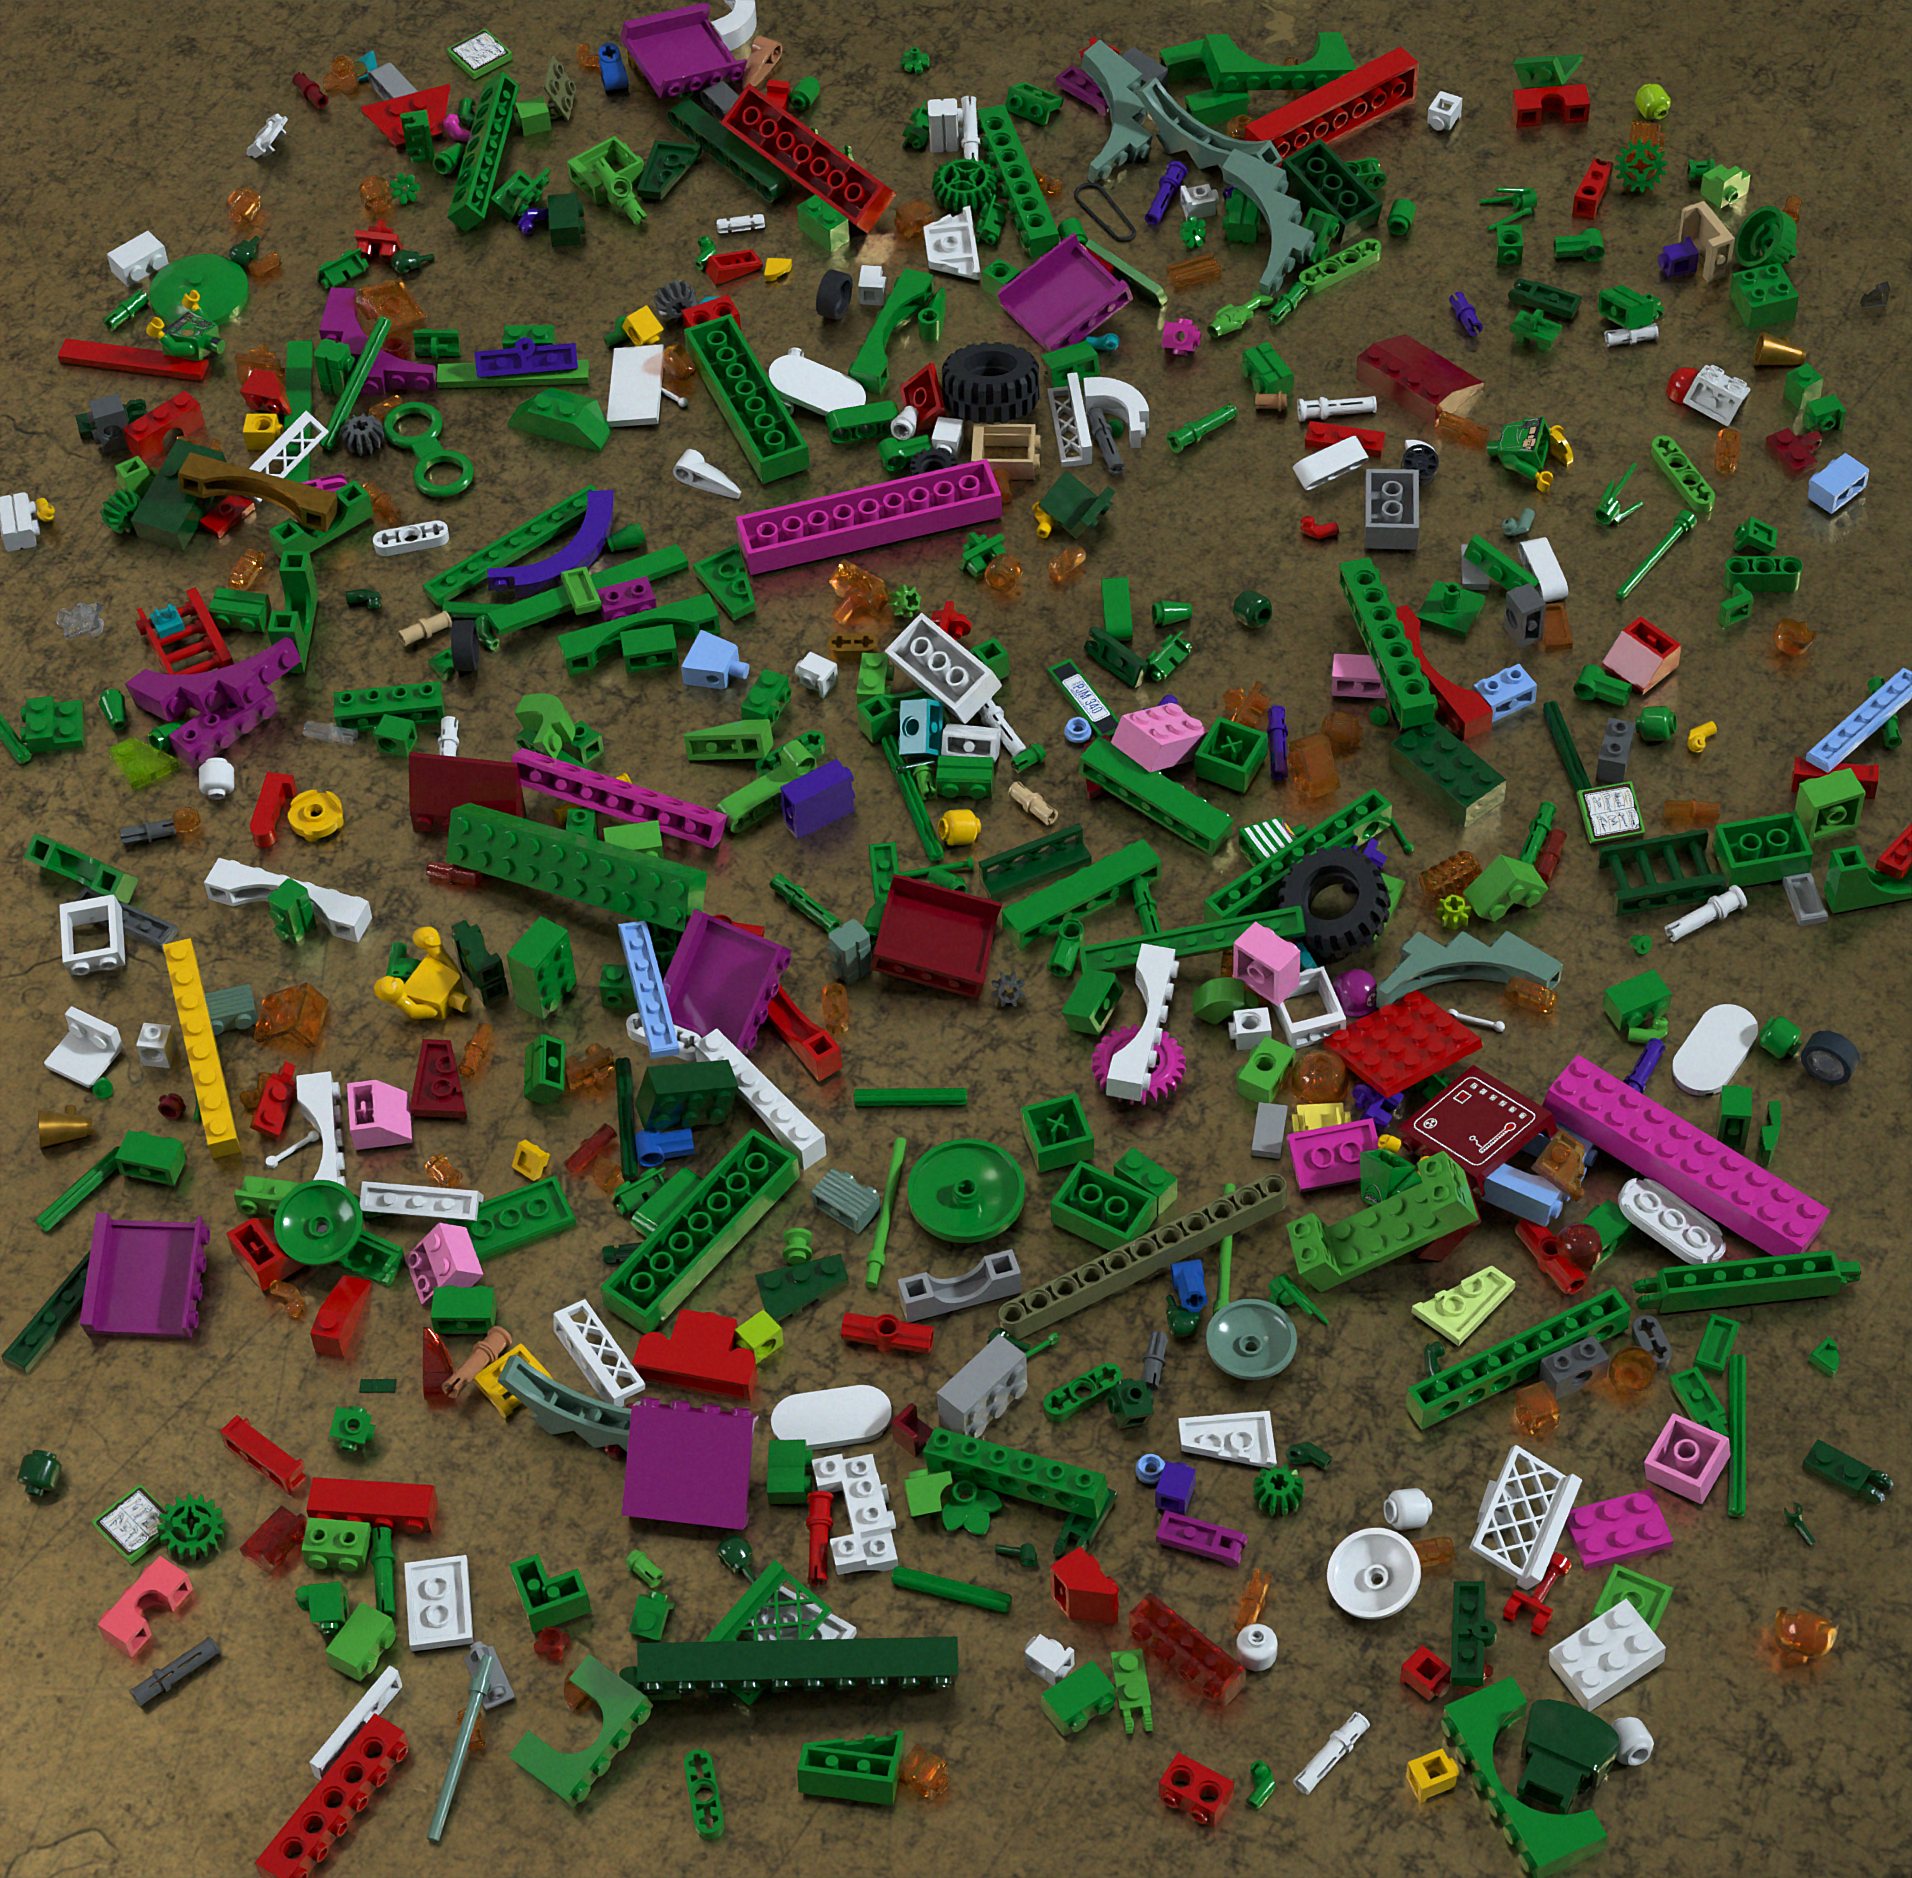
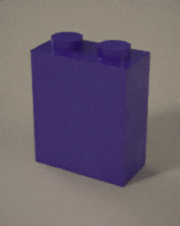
M838 759L780 787L784 822L797 839L854 811L853 799H855V793L852 789L854 777L847 766L843 767Z

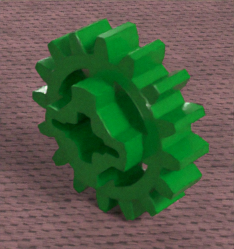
M1638 138L1635 145L1630 140L1628 141V149L1623 146L1620 148L1623 155H1616L1615 157L1620 162V164L1614 165L1615 170H1620L1616 178H1624L1622 186L1625 187L1630 184L1632 192L1636 187H1640L1641 193H1644L1645 186L1653 190V182L1662 183L1659 175L1667 174V171L1662 169V166L1668 165V161L1662 160L1666 152L1657 151L1660 146L1659 143L1654 147L1651 146V139H1648L1646 144H1644L1642 139ZM1645 149L1652 152L1656 159L1648 157L1645 154ZM1635 150L1636 156L1632 160L1625 161L1628 154ZM1639 159H1643V163L1648 164V166L1644 167V171H1639V167L1633 166L1638 163ZM1657 169L1655 175L1646 180L1648 172ZM1626 171L1636 175L1637 181L1631 179Z
M188 1493L187 1500L182 1501L177 1496L175 1497V1506L165 1505L167 1514H159V1522L161 1524L157 1525L158 1534L162 1535L160 1537L161 1545H168L167 1549L170 1555L177 1550L179 1559L182 1560L186 1554H190L193 1561L196 1559V1553L201 1552L204 1557H207V1549L209 1547L214 1550L218 1549L216 1539H224L222 1529L226 1528L225 1519H221L223 1517L222 1509H215V1501L213 1499L205 1503L203 1494H200L197 1500H193L191 1493ZM190 1519H193L194 1525L192 1535H190L189 1529Z

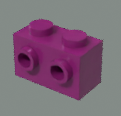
M647 576L596 589L602 603L600 612L604 622L657 608L656 599Z

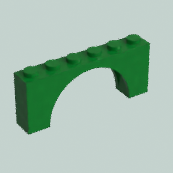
M1319 32L1313 49L1314 57L1307 62L1292 66L1272 65L1256 60L1241 51L1232 42L1228 34H1205L1200 53L1215 91L1318 89L1356 69L1341 32Z
M1859 845L1835 849L1831 852L1823 892L1832 913L1912 898V869L1901 879L1886 875L1882 871L1869 868Z
M1510 1676L1445 1705L1441 1726L1448 1738L1452 1737L1457 1744V1754L1462 1763H1468L1471 1768L1475 1786L1479 1791L1483 1790L1488 1797L1487 1803L1492 1815L1495 1818L1499 1817L1502 1821L1506 1839L1511 1845L1515 1844L1519 1850V1859L1525 1871H1531L1534 1878H1545L1604 1851L1608 1835L1592 1809L1568 1815L1540 1812L1516 1800L1500 1782L1494 1768L1493 1750L1505 1730L1526 1716L1528 1703L1513 1676Z

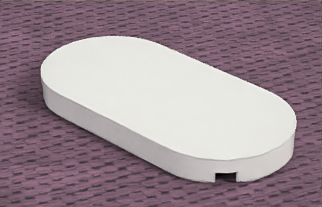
M798 355L781 356L769 368L768 378L779 397L825 417L830 411L835 409L865 405L866 394L858 381Z
M1732 1004L1717 1005L1705 1012L1673 1059L1672 1074L1678 1087L1695 1096H1705L1706 1093L1713 1092V1094L1720 1092L1722 1085L1726 1086L1756 1043L1758 1024L1754 1016L1746 1009Z
M1635 1178L1625 1183L1618 1195V1203L1622 1213L1630 1222L1692 1265L1716 1263L1720 1260L1726 1250V1242L1723 1243L1721 1238L1723 1234L1713 1221L1654 1180L1645 1178L1643 1181H1636L1638 1178Z
M856 1385L795 1394L786 1397L774 1408L771 1416L772 1433L776 1440L806 1439L807 1449L813 1450L866 1443L878 1439L883 1435V1431L886 1430L887 1426H890L892 1407L888 1397L881 1390L869 1385Z

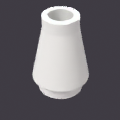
M905 407L891 422V432L895 438L907 440L915 434L918 411L915 407Z

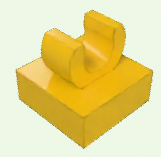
M525 1139L518 1143L511 1167L534 1181L541 1178L543 1167L547 1166L550 1154Z

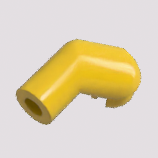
M1036 502L1032 507V511L1040 523L1036 534L1041 538H1047L1055 521L1041 510L1039 502Z
M1709 721L1689 731L1687 746L1692 752H1701L1706 746L1705 738L1717 733L1715 723Z

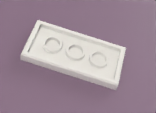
M664 344L614 348L606 421L609 428L658 424L665 358Z

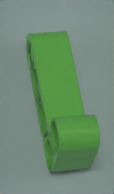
M790 741L783 747L780 754L781 766L726 797L717 805L716 812L728 815L725 825L731 832H741L782 807L780 787L817 769L815 757L800 741Z

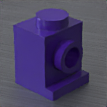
M1685 237L1684 242L1664 246L1663 254L1658 255V264L1661 269H1664L1668 278L1696 272L1699 252L1691 238Z

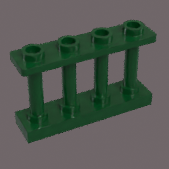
M1707 829L1690 830L1685 833L1663 835L1657 838L1635 840L1629 843L1611 844L1601 847L1598 854L1599 869L1611 867L1619 889L1615 891L1613 910L1615 916L1707 901L1712 896L1718 897L1724 894L1727 885L1726 875L1724 872L1711 873L1703 852L1707 848L1709 836ZM1692 853L1700 876L1684 878L1676 855ZM1665 857L1673 881L1657 883L1649 860ZM1638 862L1646 886L1630 888L1622 865Z

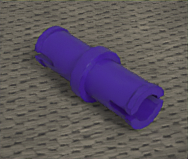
M1455 292L1458 300L1456 301L1454 296L1451 295L1449 302L1456 311V318L1464 324L1469 335H1477L1474 327L1476 326L1480 333L1483 325L1476 316L1474 306L1467 302L1462 292Z

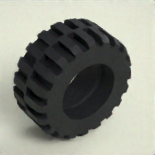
M983 342L979 345H967L964 349L959 348L955 353H951L942 365L944 405L954 416H959L965 421L971 420L973 423H1006L1012 419L1014 421L1020 419L1022 415L1026 416L1035 408L1040 398L1039 364L1030 352H1027L1026 349L1022 347L1017 348L1009 343L1005 345L1001 342H994V344Z
M1332 845L1331 850H1325V847H1320L1316 849L1317 853L1310 855L1309 852L1301 856L1303 861L1299 864L1294 862L1290 866L1291 874L1284 875L1281 882L1284 888L1279 890L1278 895L1281 902L1279 909L1300 905L1302 907L1306 936L1295 937L1294 940L1297 943L1302 941L1308 952L1315 954L1318 951L1320 957L1330 958L1331 954H1335L1336 958H1345V953L1352 952L1353 955L1360 953V947L1363 945L1369 947L1374 943L1373 937L1375 934L1377 936L1382 934L1384 931L1382 922H1388L1390 916L1388 908L1391 906L1387 886L1375 863L1371 862L1367 855L1364 853L1358 854L1356 849L1350 847L1343 851L1341 846ZM1347 884L1359 890V898L1356 905L1348 914L1341 918L1322 920L1310 914L1311 904L1316 895L1331 885Z

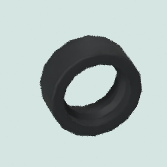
M831 269L825 273L816 296V311L818 315L835 320L843 317L852 295L853 282L850 274Z
M474 620L453 621L451 652L453 666L456 671H476L478 669L479 639L477 625Z

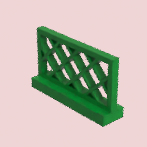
M774 1559L703 1642L737 1641V1637L744 1632H754L755 1641H759L758 1631L775 1629L777 1640H781L780 1629L798 1627L799 1630L798 1640H809L833 1610L789 1574ZM786 1581L796 1588V1600L778 1601V1590ZM800 1592L808 1599H801ZM774 1596V1602H769L770 1599ZM815 1604L822 1612L815 1620L802 1621L801 1605ZM797 1606L798 1621L780 1623L779 1607ZM775 1608L776 1624L758 1625L757 1614L762 1609ZM753 1620L754 1626H748ZM809 1626L803 1633V1627ZM728 1688L749 1707L766 1690V1688H759L758 1693H751L748 1696L745 1693H740V1688Z

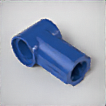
M691 1128L660 1133L658 1130H641L635 1135L638 1162L643 1167L658 1166L666 1158L695 1154Z
M1201 1260L1171 1263L1172 1284L1174 1290L1178 1289L1182 1307L1187 1308L1190 1312L1201 1311V1308L1208 1304Z

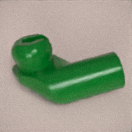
M627 316L618 317L615 320V330L603 336L607 347L613 346L629 337L622 327Z

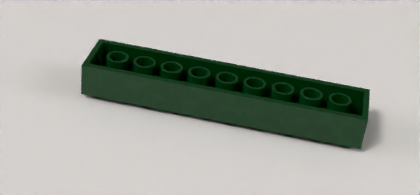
M958 1636L637 1643L638 1690H644V1695H663V1690L676 1689V1694L678 1695L695 1694V1689H708V1694H725L728 1688H740V1693H758L759 1688L772 1687V1692L774 1693L791 1692V1687H803L804 1692L823 1691L824 1686H835V1691H853L854 1686L867 1685V1690L870 1691L886 1690L887 1685H899V1690L918 1689L920 1684H930L931 1689H948L949 1684L955 1683L959 1676Z

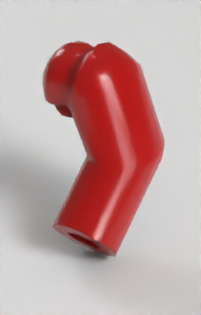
M1304 516L1300 520L1302 525L1300 526L1301 531L1316 539L1339 534L1337 522L1318 525L1314 523L1315 519L1312 516Z

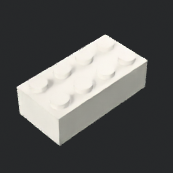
M923 613L885 650V653L897 668L935 700L943 702V706L964 724L1002 687V684L992 670Z

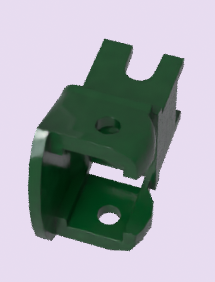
M1551 1699L1535 1701L1531 1704L1526 1732L1522 1741L1521 1758L1526 1759V1769L1517 1786L1518 1796L1516 1800L1523 1804L1527 1797L1560 1812V1815H1568L1579 1791L1586 1794L1589 1788L1596 1790L1598 1784L1602 1782L1617 1758L1618 1734L1600 1717L1583 1708Z

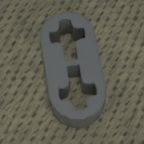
M1649 1315L1637 1317L1634 1320L1631 1334L1644 1363L1652 1370L1667 1368L1670 1364L1672 1350L1656 1318ZM1641 1327L1651 1330L1650 1338L1644 1330L1640 1331ZM1653 1347H1655L1659 1355L1663 1354L1661 1359L1657 1355H1652Z

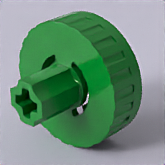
M1764 206L1752 212L1745 219L1736 235L1734 253L1737 261L1748 269L1780 263L1781 265L1790 263L1796 257L1798 250L1795 247L1797 236L1795 220L1774 206Z

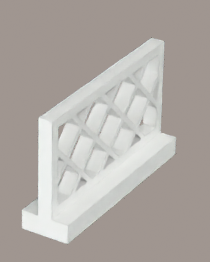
M1514 1445L1510 1449L1469 1549L1518 1579L1516 1584L1526 1591L1542 1581L1582 1479L1574 1474L1565 1476L1519 1446ZM1516 1458L1526 1463L1529 1471L1528 1474L1518 1475L1514 1464ZM1546 1475L1555 1481L1552 1490L1544 1492L1539 1476ZM1531 1478L1537 1494L1526 1496L1521 1480ZM1505 1484H1514L1518 1499L1508 1501L1504 1490ZM1539 1499L1543 1509L1541 1516L1534 1517L1528 1501ZM1521 1503L1526 1519L1516 1522L1510 1506ZM1503 1508L1508 1524L1497 1525L1493 1514L1495 1509ZM1529 1524L1533 1535L1531 1541L1523 1542L1518 1526ZM1511 1529L1516 1545L1505 1547L1500 1531ZM1492 1533L1498 1548L1497 1550L1492 1551L1481 1544L1484 1535ZM1518 1549L1522 1559L1520 1568L1511 1563L1508 1555L1509 1551Z

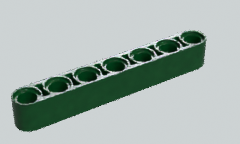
M686 99L667 111L669 122L675 129L694 144L701 145L704 152L768 202L775 201L792 189L791 182L784 172L692 100Z

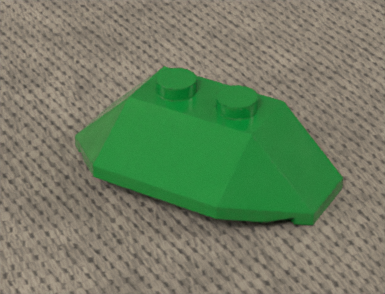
M551 387L518 405L507 422L508 427L601 451L611 434L596 399Z

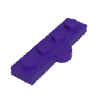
M523 337L517 340L515 348L475 352L477 377L578 368L576 343L535 346L532 339Z

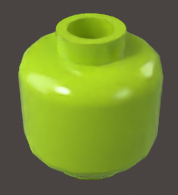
M1646 84L1637 91L1635 105L1647 120H1660L1668 114L1671 99L1659 84Z

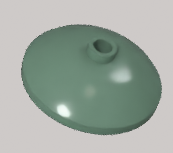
M1241 1299L1223 1306L1214 1314L1207 1328L1206 1345L1210 1357L1224 1372L1241 1379L1259 1380L1274 1376L1288 1366L1296 1351L1297 1333L1290 1317L1278 1306L1259 1299ZM1248 1348H1253V1349H1255V1351L1250 1352V1351H1247L1246 1349H1248Z

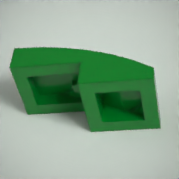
M1768 1101L1765 1115L1766 1126H1761L1758 1147L1762 1167L1769 1166L1776 1150L1781 1126L1780 1101Z

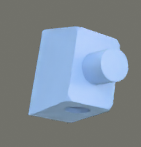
M701 630L681 666L683 684L725 689L732 676L746 679L749 673V664L739 661L738 647L735 644Z

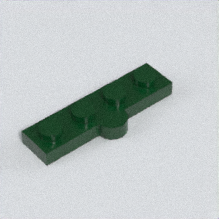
M1454 1581L1451 1686H1484L1485 1647L1494 1645L1498 1638L1495 1623L1485 1620V1581Z

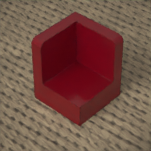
M910 1403L891 1421L893 1441L914 1457L919 1455L924 1450L933 1429L917 1417V1406Z

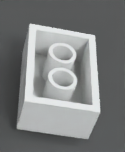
M1626 1598L1550 1649L1549 1665L1583 1709L1590 1712L1663 1663L1666 1647Z

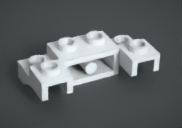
M842 1454L813 1459L812 1466L818 1491L832 1493L843 1490L851 1526V1535L830 1539L837 1575L861 1570L887 1571L898 1566L891 1529H896L893 1510L887 1511L885 1503L890 1502L888 1488L886 1484H880L873 1454L844 1460Z

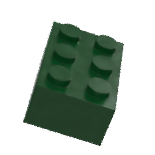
M729 1059L652 1066L646 1068L635 1106L644 1131L676 1127L688 1128L706 1124L717 1125L726 1123L739 1086Z

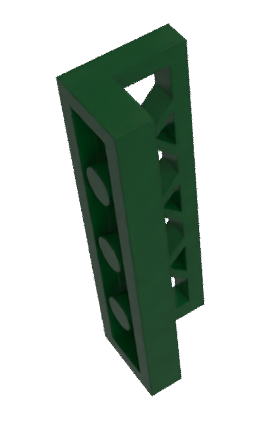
M1078 823L979 861L980 884L989 899L993 901L1091 864L1092 856L1083 843V828ZM1075 836V839L1064 843L1067 838ZM1048 846L1046 850L1039 852L1042 848ZM1023 856L1020 860L1014 862L1016 858ZM999 865L995 870L987 871V869Z

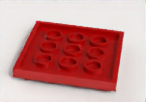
M1418 990L1407 993L1392 1004L1384 1005L1379 1010L1358 1019L1356 1022L1346 1026V1030H1337L1322 1039L1324 1048L1386 1099L1483 1048L1480 1037Z

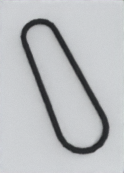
M1084 183L1076 188L1074 191L1076 201L1116 240L1128 241L1134 238L1136 234L1134 226L1103 187L1095 183ZM1087 186L1098 188L1131 228L1132 234L1129 237L1117 236L1079 199V190Z

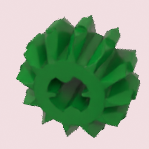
M127 488L122 491L117 489L114 495L108 494L109 499L102 502L104 508L100 513L106 526L119 534L123 531L129 533L133 527L131 518L141 503L142 498Z
M1272 1463L1270 1471L1261 1468L1259 1477H1255L1253 1481V1488L1255 1489L1253 1491L1254 1501H1259L1261 1511L1270 1508L1271 1516L1276 1511H1281L1285 1517L1288 1509L1296 1512L1299 1502L1304 1500L1305 1492L1303 1489L1305 1483L1302 1478H1299L1297 1469L1288 1471L1286 1463L1281 1469H1277L1274 1463Z

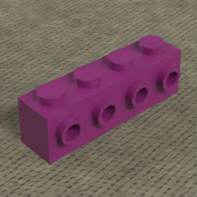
M266 687L265 691L267 694L248 709L227 701L208 716L203 713L198 714L169 735L174 753L191 768H197L205 763L207 759H210L222 749L227 748L232 742L245 733L250 732L252 728L278 711L274 693Z

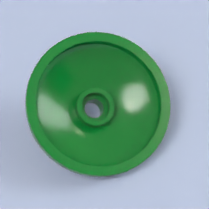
M312 1180L293 1188L280 1202L274 1218L275 1236L280 1247L293 1260L309 1266L328 1265L345 1257L357 1244L363 1228L362 1209L354 1194L345 1186L330 1180ZM321 1225H326V1231L319 1233L318 1228Z

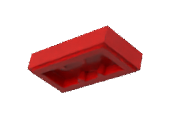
M231 494L199 521L200 526L215 537L221 538L255 509L254 502L243 495Z

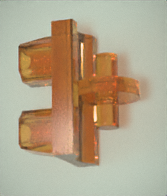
M260 343L257 349H250L249 354L236 353L234 358L238 365L237 377L240 381L244 382L247 381L254 369L274 372L278 377V375L284 376L285 368L281 367L280 360L275 358L276 353L269 351L266 343Z
M1256 680L1246 696L1243 695L1244 690L1240 687H1237L1236 690L1228 689L1224 693L1225 709L1229 712L1233 711V709L1237 710L1231 721L1250 728L1255 727L1260 717L1249 711L1248 708L1251 707L1262 714L1271 701L1269 697L1259 691L1263 684Z
M595 1043L585 1050L587 1059L579 1062L576 1056L572 1055L565 1059V1077L567 1087L571 1093L583 1086L587 1089L595 1085L599 1091L605 1088L604 1079L610 1077V1072L616 1070L613 1060L614 1053L610 1047L604 1049L598 1043Z

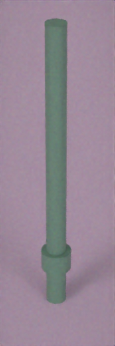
M482 1655L476 1678H472L468 1690L471 1693L427 1834V1839L430 1841L439 1842L483 1697L487 1696L490 1687L488 1679L495 1658L488 1655Z

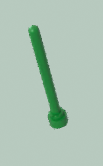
M1681 510L1675 516L1673 528L1616 591L1618 599H1624L1681 534L1690 532L1696 526L1697 519L1693 513L1688 510Z

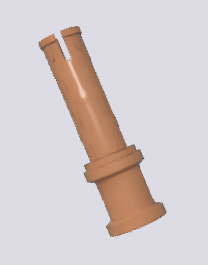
M500 1326L491 1327L488 1330V1336L483 1341H478L474 1345L473 1354L442 1384L445 1394L453 1387L454 1390L449 1394V1397H458L460 1392L485 1366H489L496 1361L498 1354L502 1350H507L512 1345V1338L504 1328Z

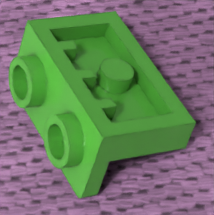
M245 1176L241 1190H235L234 1193L237 1209L247 1214L259 1213L275 1217L282 1199L293 1188L302 1183Z

